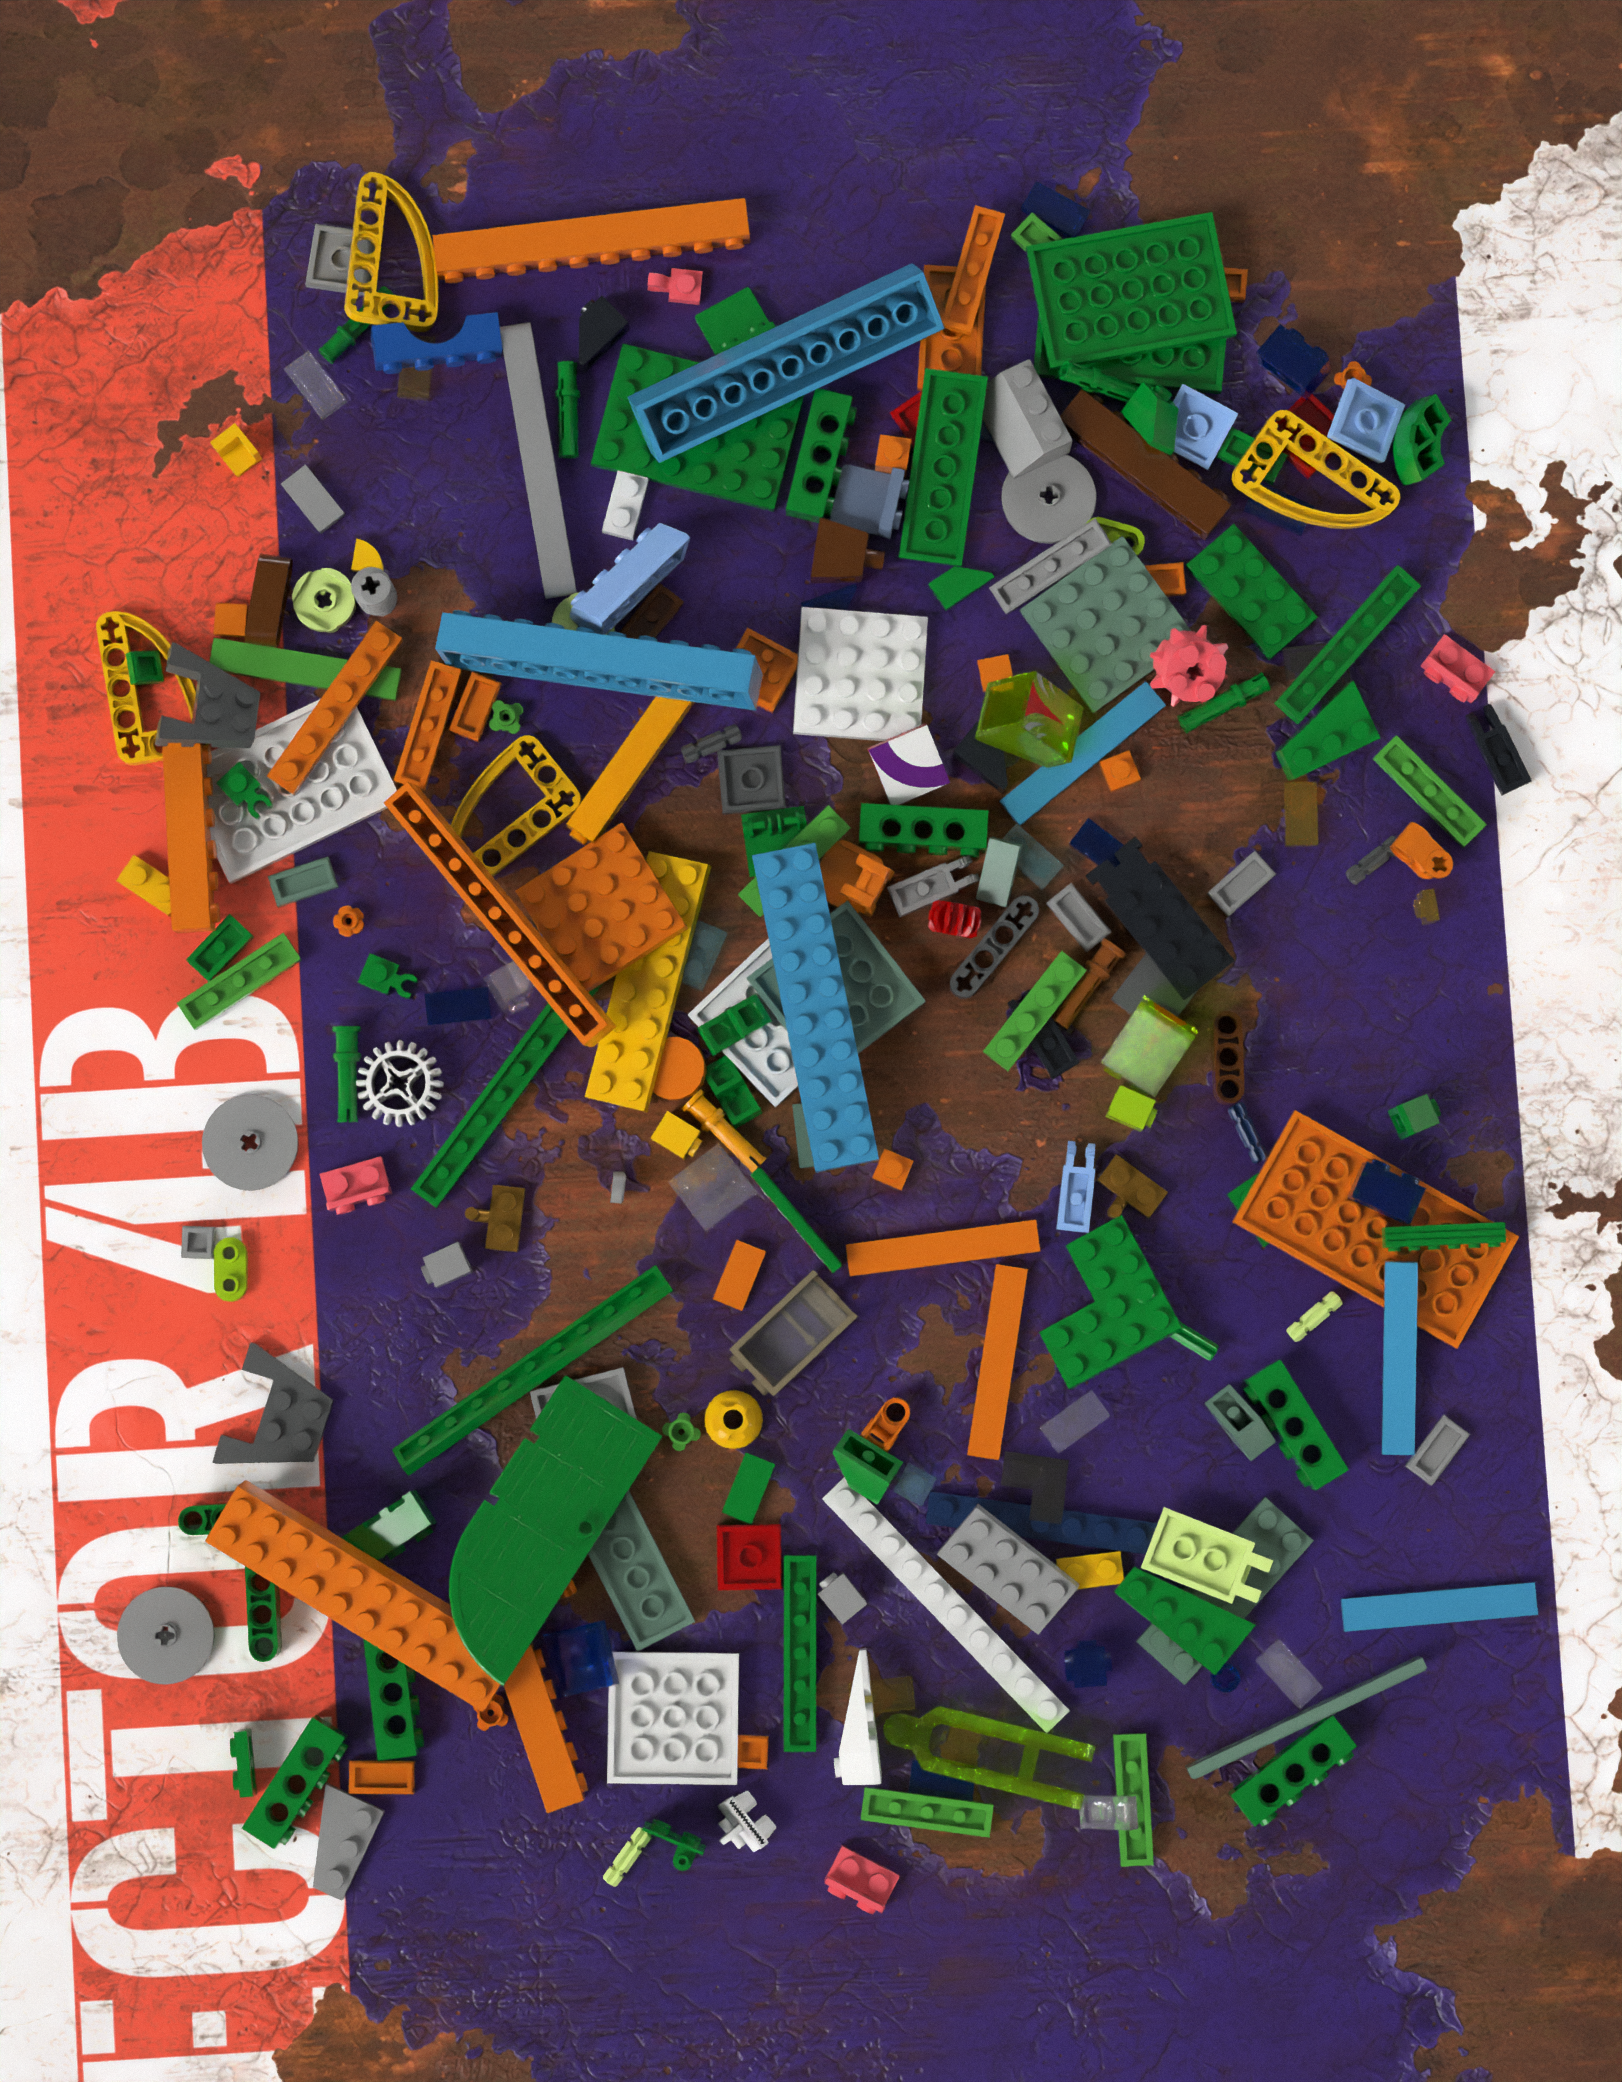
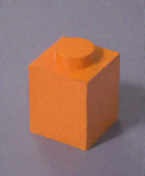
M880 434L875 471L891 474L893 467L905 470L904 478H906L911 439Z

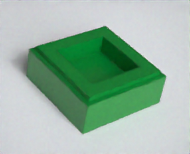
M159 650L131 651L126 654L131 685L160 684L164 682Z

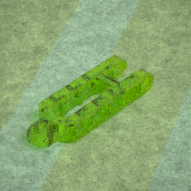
M937 1706L919 1718L906 1714L892 1715L883 1726L885 1739L894 1746L911 1750L922 1770L1081 1810L1085 1794L1035 1782L1032 1779L1040 1749L1092 1762L1096 1748L1094 1745ZM939 1724L1025 1745L1018 1776L1015 1777L933 1756L928 1749L932 1729Z

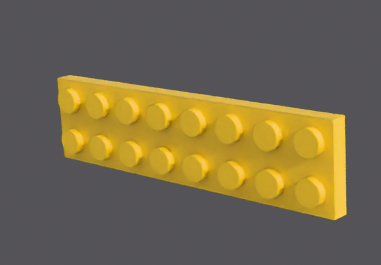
M651 851L648 852L646 861L688 929L616 975L606 1014L617 1027L598 1043L585 1097L588 1099L648 1112L711 870V866L705 863Z

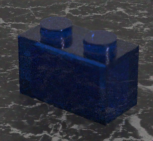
M1281 324L1256 351L1257 361L1261 367L1306 400L1331 372L1329 356L1322 348L1318 346L1311 347L1305 342V338L1300 332L1294 328L1288 330Z
M1373 1159L1372 1163L1368 1161L1363 1162L1347 1198L1400 1223L1410 1224L1426 1188L1418 1185L1420 1179L1402 1172L1400 1177L1389 1172L1391 1166L1376 1159Z

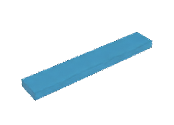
M1145 681L1001 799L999 803L1020 827L1165 708L1166 704Z
M1385 1261L1382 1455H1415L1418 1262Z
M1535 1582L1341 1599L1343 1630L1345 1632L1538 1615Z

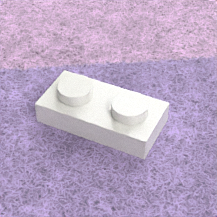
M617 471L602 533L633 541L649 482L647 477Z

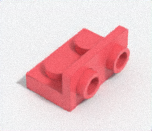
M1445 634L1421 664V667L1425 669L1424 674L1426 677L1437 684L1440 682L1444 683L1450 688V694L1463 703L1466 700L1472 703L1495 673L1493 669Z
M381 1156L319 1174L327 1200V1210H336L337 1215L356 1210L354 1205L367 1201L368 1206L386 1202L385 1196L392 1194Z
M842 1845L824 1879V1883L829 1886L827 1891L843 1900L848 1895L858 1901L856 1905L858 1908L874 1915L875 1911L883 1913L900 1875Z

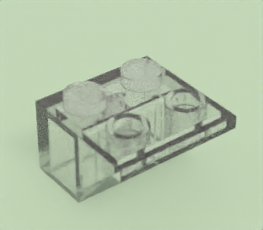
M719 1143L668 1181L706 1233L757 1195L756 1190Z

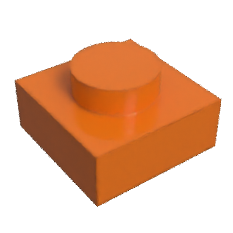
M1129 750L1099 763L1111 793L1141 781Z
M884 1149L872 1179L902 1191L914 1161Z

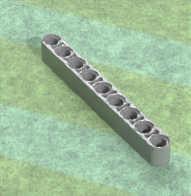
M531 322L500 327L502 347L544 594L546 599L568 596L577 593L532 326Z

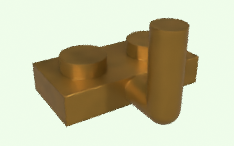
M1117 1154L1097 1180L1117 1195L1107 1210L1108 1216L1113 1219L1122 1214L1127 1204L1147 1218H1150L1168 1193Z
M493 1185L490 1210L475 1209L474 1207H469L465 1210V1217L470 1221L488 1223L486 1249L518 1252L525 1188Z

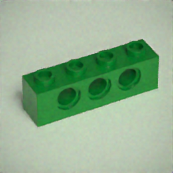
M819 388L815 389L786 506V516L819 523V518H824L825 515L831 516L835 498L830 497L832 485L838 486L842 468L837 467L840 455L846 456L850 437H845L847 425L853 426L857 407L852 406L853 396ZM831 420L836 422L839 427L835 432L827 433L822 430L821 425L825 421ZM824 450L831 455V459L826 463H819L814 459V454ZM815 480L821 482L824 488L819 493H811L806 489L807 484Z
M861 803L859 845L865 846V850L871 852H883L884 847H895L898 853L905 854L916 853V849H929L928 854L947 855L948 851H960V856L979 857V852L985 853L987 848L989 810ZM895 822L900 826L901 831L897 836L889 837L882 830L884 824ZM922 823L929 825L932 829V835L926 839L917 837L914 832L917 825ZM953 825L961 827L964 831L963 838L957 841L949 839L946 835L947 828Z
M1280 1359L1275 1360L1245 1379L1248 1385L1244 1388L1246 1395L1253 1405L1259 1403L1265 1414L1261 1418L1270 1432L1276 1430L1282 1442L1278 1443V1446L1287 1460L1293 1458L1299 1469L1295 1473L1305 1488L1310 1485L1312 1490H1318L1349 1470ZM1275 1389L1280 1390L1285 1397L1284 1404L1279 1408L1272 1407L1268 1401L1270 1392ZM1291 1417L1298 1418L1302 1424L1300 1433L1295 1436L1288 1434L1285 1428L1287 1420ZM1308 1445H1314L1319 1452L1318 1459L1311 1464L1307 1463L1303 1458V1450Z
M363 1639L377 1759L380 1761L417 1756L419 1748L424 1747L422 1728L416 1727L415 1715H420L418 1695L413 1696L411 1683L416 1682V1671L400 1661L395 1668L386 1667L382 1662L384 1651ZM389 1683H397L401 1686L403 1694L400 1700H391L387 1696L386 1687ZM399 1715L405 1719L406 1729L404 1732L397 1733L391 1729L390 1719L392 1716Z
M313 1716L241 1829L272 1849H276L280 1843L286 1846L296 1830L292 1827L293 1822L298 1815L303 1818L314 1802L309 1799L314 1789L318 1788L321 1790L329 1779L331 1773L327 1771L333 1760L339 1762L349 1746L344 1743L348 1735L321 1717ZM311 1747H317L322 1750L324 1759L321 1764L316 1765L309 1761L307 1754ZM293 1775H300L305 1779L306 1788L303 1792H296L291 1788L290 1779ZM275 1803H283L288 1808V1817L285 1820H279L273 1815L272 1808Z
M1330 1715L1310 1727L1231 1789L1228 1794L1254 1827L1259 1823L1263 1827L1277 1817L1278 1814L1275 1811L1286 1803L1287 1806H1291L1303 1796L1301 1790L1310 1783L1316 1786L1327 1778L1329 1774L1326 1771L1337 1763L1338 1766H1341L1354 1756L1352 1750L1357 1745L1336 1718ZM1320 1743L1325 1744L1328 1748L1326 1758L1321 1761H1315L1312 1757L1313 1747ZM1291 1764H1300L1302 1767L1301 1777L1296 1781L1288 1780L1286 1777L1287 1768ZM1266 1784H1274L1277 1788L1275 1798L1270 1801L1262 1800L1260 1795L1262 1787Z

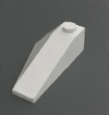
M860 1648L839 1757L834 1758L836 1778L842 1777L843 1785H876L882 1782L867 1648Z

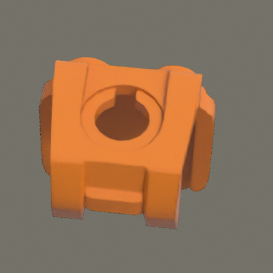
M845 840L837 841L825 853L820 863L827 903L838 908L848 900L858 914L862 913L869 918L875 912L876 904L887 882L891 881L895 871L884 866L882 859Z

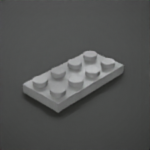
M979 1504L975 1506L937 1553L939 1557L1038 1635L1079 1587L1077 1581Z

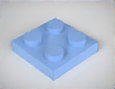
M1355 378L1348 379L1327 438L1376 463H1383L1405 404Z
M1182 384L1173 401L1179 408L1174 452L1209 470L1239 413Z

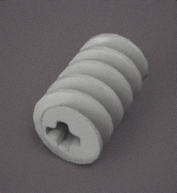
M366 567L358 571L353 577L351 583L352 594L364 612L373 616L383 617L392 612L398 600L397 591L389 576L383 570L376 567Z

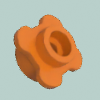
M1356 361L1350 362L1342 373L1338 372L1334 376V383L1345 389L1347 380L1352 377L1369 386L1372 383L1371 376L1367 375L1365 370Z
M495 1695L484 1712L473 1706V1709L477 1712V1727L480 1730L486 1731L489 1727L495 1725L503 1727L508 1723L509 1718L504 1713L503 1704L505 1701L502 1696ZM488 1710H493L494 1714L489 1716Z

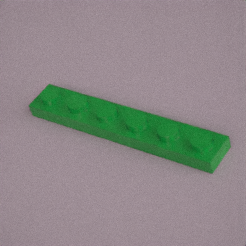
M1399 565L1395 566L1274 704L1296 724H1299L1421 585Z
M784 1555V1752H816V1555Z

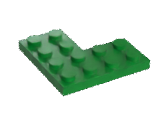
M1120 1215L1065 1245L1095 1302L1039 1333L1068 1389L1071 1390L1177 1333L1183 1327L1124 1216Z

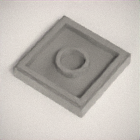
M315 224L305 283L307 288L346 293L353 229ZM361 240L357 243L358 249L362 253L370 254L375 250L373 243L368 240ZM359 269L354 272V277L358 282L368 283L371 281V275L367 270ZM359 292L358 295L363 296L364 292Z

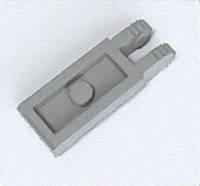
M966 856L949 864L945 862L887 887L899 917L931 905L936 900L958 893V890L980 881L978 874H971L964 877V879L954 882L950 873L969 866L972 863L971 857Z

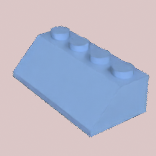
M659 523L652 530L649 527L646 528L637 538L636 542L638 544L631 551L628 548L624 549L615 559L616 565L609 572L606 569L601 571L592 582L594 586L587 593L582 590L571 601L570 618L579 627L590 628L597 634L606 635L684 560L690 537L686 533Z

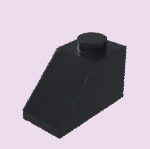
M603 296L597 301L594 299L590 300L580 311L582 315L579 317L580 369L584 373L630 330L628 321Z
M977 721L955 748L953 757L1003 795L1007 789L1008 782L1003 743L998 738L1000 733L990 724L985 723L981 725Z

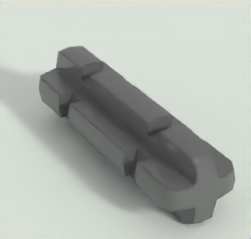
M733 724L724 728L723 732L719 730L696 740L697 743L695 744L691 742L682 746L681 752L685 761L691 763L698 760L700 755L705 757L725 748L728 743L732 745L741 741L742 735L738 726Z
M1390 836L1382 843L1381 847H1376L1359 860L1358 865L1354 864L1345 873L1348 880L1352 884L1357 885L1365 879L1366 874L1370 875L1387 862L1389 856L1393 857L1394 854L1390 846L1396 838Z

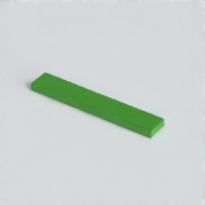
M214 638L209 662L229 674L327 690L348 660ZM385 666L365 696L396 701L402 672L401 668Z

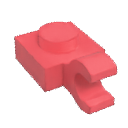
M672 268L671 277L658 273H649L647 290L668 292V302L700 305L703 271Z

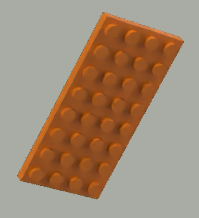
M1296 1110L1292 1112L1232 1220V1223L1383 1308L1385 1261L1418 1262L1417 1327L1455 1349H1458L1519 1238L1518 1235L1506 1229V1242L1501 1243V1247H1488L1487 1243L1480 1244L1481 1248H1468V1244L1460 1245V1249H1448V1245H1441V1249L1428 1250V1246H1420L1421 1250L1408 1251V1247H1400V1251L1388 1252V1248L1382 1247L1383 1227L1495 1222Z

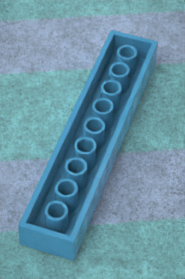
M911 263L638 391L627 398L651 454L660 463L945 328L923 271Z
M454 610L452 614L442 612L435 649L446 665L461 670L755 711L757 709L763 673L755 655H752L748 650L733 649L732 652L720 651L719 647L709 644H703L699 648L691 647L688 643L680 640H671L669 644L658 642L656 638L650 636H639V639L626 638L625 634L614 631L604 635L597 634L594 630L585 627H578L575 631L564 629V626L556 623H546L545 626L533 625V622L526 619H515L514 622L502 621L501 617L486 614L483 618L473 617L470 613L461 610Z
M811 843L752 855L815 1173L878 1161L879 1156L816 844Z

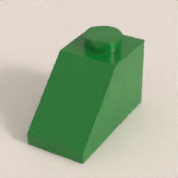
M1142 382L1121 413L1150 446L1171 456L1175 449L1179 408L1170 399L1172 394L1166 388L1159 384L1153 387Z
M1427 1094L1387 1111L1400 1140L1440 1123L1438 1117L1441 1116L1439 1106L1435 1099H1429Z
M849 1428L832 1452L849 1487L877 1505L903 1464L902 1461Z

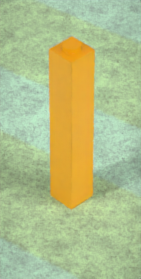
M662 697L654 698L566 823L568 828L572 830L569 835L585 846L587 841L594 843L604 833L695 702Z

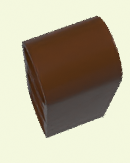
M260 553L248 611L245 643L276 648L279 646L292 577V558Z
M1226 1010L1215 1016L1210 1027L1213 1094L1217 1102L1223 1105H1231L1241 1099L1245 1089L1242 1021L1239 1015L1233 1011ZM1228 1018L1234 1023L1232 1034H1223L1219 1030L1218 1021L1220 1019ZM1222 1050H1230L1234 1053L1236 1060L1233 1066H1225L1220 1062L1219 1055ZM1223 1082H1232L1236 1086L1237 1094L1234 1098H1226L1222 1095L1220 1088Z

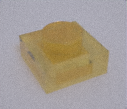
M1434 888L1421 890L1417 894L1418 899L1414 900L1416 918H1421L1422 925L1435 924L1440 918Z

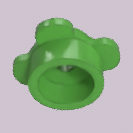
M501 700L495 701L492 705L494 714L493 719L489 722L490 728L493 731L502 730L509 731L511 734L518 733L523 707L519 703L509 705L504 704ZM505 714L509 715L508 720L503 719Z
M680 1413L675 1421L665 1423L662 1428L663 1434L669 1436L673 1442V1448L677 1451L684 1450L686 1444L692 1440L697 1441L701 1435L700 1430L695 1428L690 1422L691 1417L687 1413ZM679 1429H684L685 1433L680 1435L678 1431Z

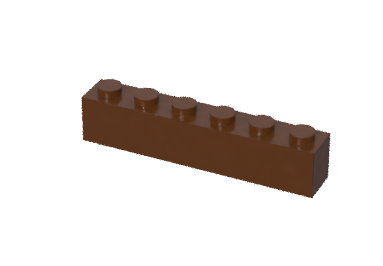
M1081 389L1060 415L1070 436L1205 541L1228 513L1231 504L1227 502L1229 500L1228 497L1219 489L1213 488L1211 490L1202 483L1204 479L1193 469L1189 468L1186 470L1180 466L1178 458L1173 453L1170 456L1150 446L1137 431L1128 425L1129 421L1124 415L1118 411L1112 413L1104 407V401L1094 392L1086 393Z

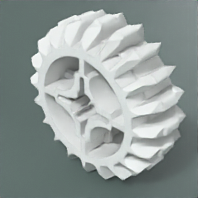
M398 1040L397 1050L393 1051L391 1043L386 1042L385 1049L387 1053L382 1054L381 1050L377 1047L374 1048L373 1052L378 1058L373 1061L370 1057L366 1056L364 1061L371 1065L370 1069L359 1068L358 1070L360 1074L367 1076L366 1080L356 1081L357 1086L366 1087L367 1089L358 1093V1098H370L363 1108L368 1111L376 1107L372 1114V1117L376 1120L385 1113L383 1119L385 1125H389L393 1117H395L397 1127H402L403 1117H407V1121L411 1126L415 1125L413 1115L417 1113L422 1120H425L427 1116L422 1109L425 1106L431 1111L436 1109L429 1102L430 1098L440 1100L442 1097L439 1093L433 1092L434 1087L441 1088L444 1085L442 1081L433 1080V1077L441 1075L442 1071L440 1068L430 1070V1067L437 1060L431 1057L424 1061L423 1059L428 1051L422 1048L416 1055L417 1045L413 1042L409 1044L407 1051L404 1050L405 1045L402 1040ZM397 1058H407L417 1062L419 1065L413 1069L410 1068L400 1072L396 1070L390 1061ZM382 1067L387 1075V1083L376 1094L375 1078ZM391 1071L401 1079L407 1078L408 1083L404 1084L407 1086L405 1090L409 1097L398 1088L392 1090L395 1078ZM424 1073L426 1081L425 1090L418 1101L412 1087L414 1082L419 1079V1076ZM395 1096H401L410 1107L395 1110L385 1107L382 1102Z

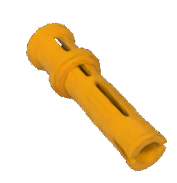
M702 1089L681 1108L683 1112L688 1111L700 1122L703 1131L708 1132L710 1130L751 1173L758 1166L749 1158L750 1156L760 1165L767 1159L723 1118L725 1115L723 1110L714 1107L705 1098Z

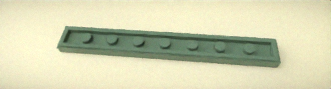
M1416 1656L1185 1765L1189 1776L1195 1780L1424 1672L1427 1666L1422 1657Z

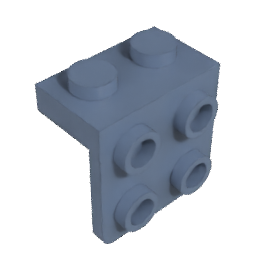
M844 465L840 474L830 520L867 532L870 535L890 539L892 530H898L900 526L902 511L897 510L899 499H906L909 481L904 480L905 470L893 467L891 474L852 465Z

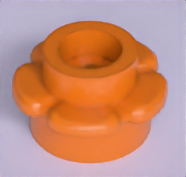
M349 905L343 906L338 910V914L334 916L333 925L339 930V934L351 937L353 934H359L363 930L364 915L359 908H352ZM347 918L352 919L350 924L346 923Z

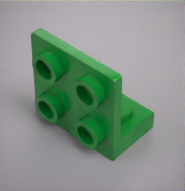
M749 287L695 315V320L715 355L776 327L773 321L769 323Z

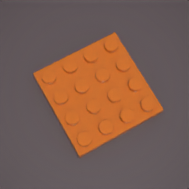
M623 823L618 824L598 837L594 843L590 842L515 890L543 938L588 992L688 929Z

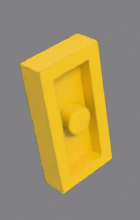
M133 855L116 881L171 917L169 878Z
M1120 1551L1056 1559V1565L1079 1583L1078 1589L1120 1584L1124 1579Z

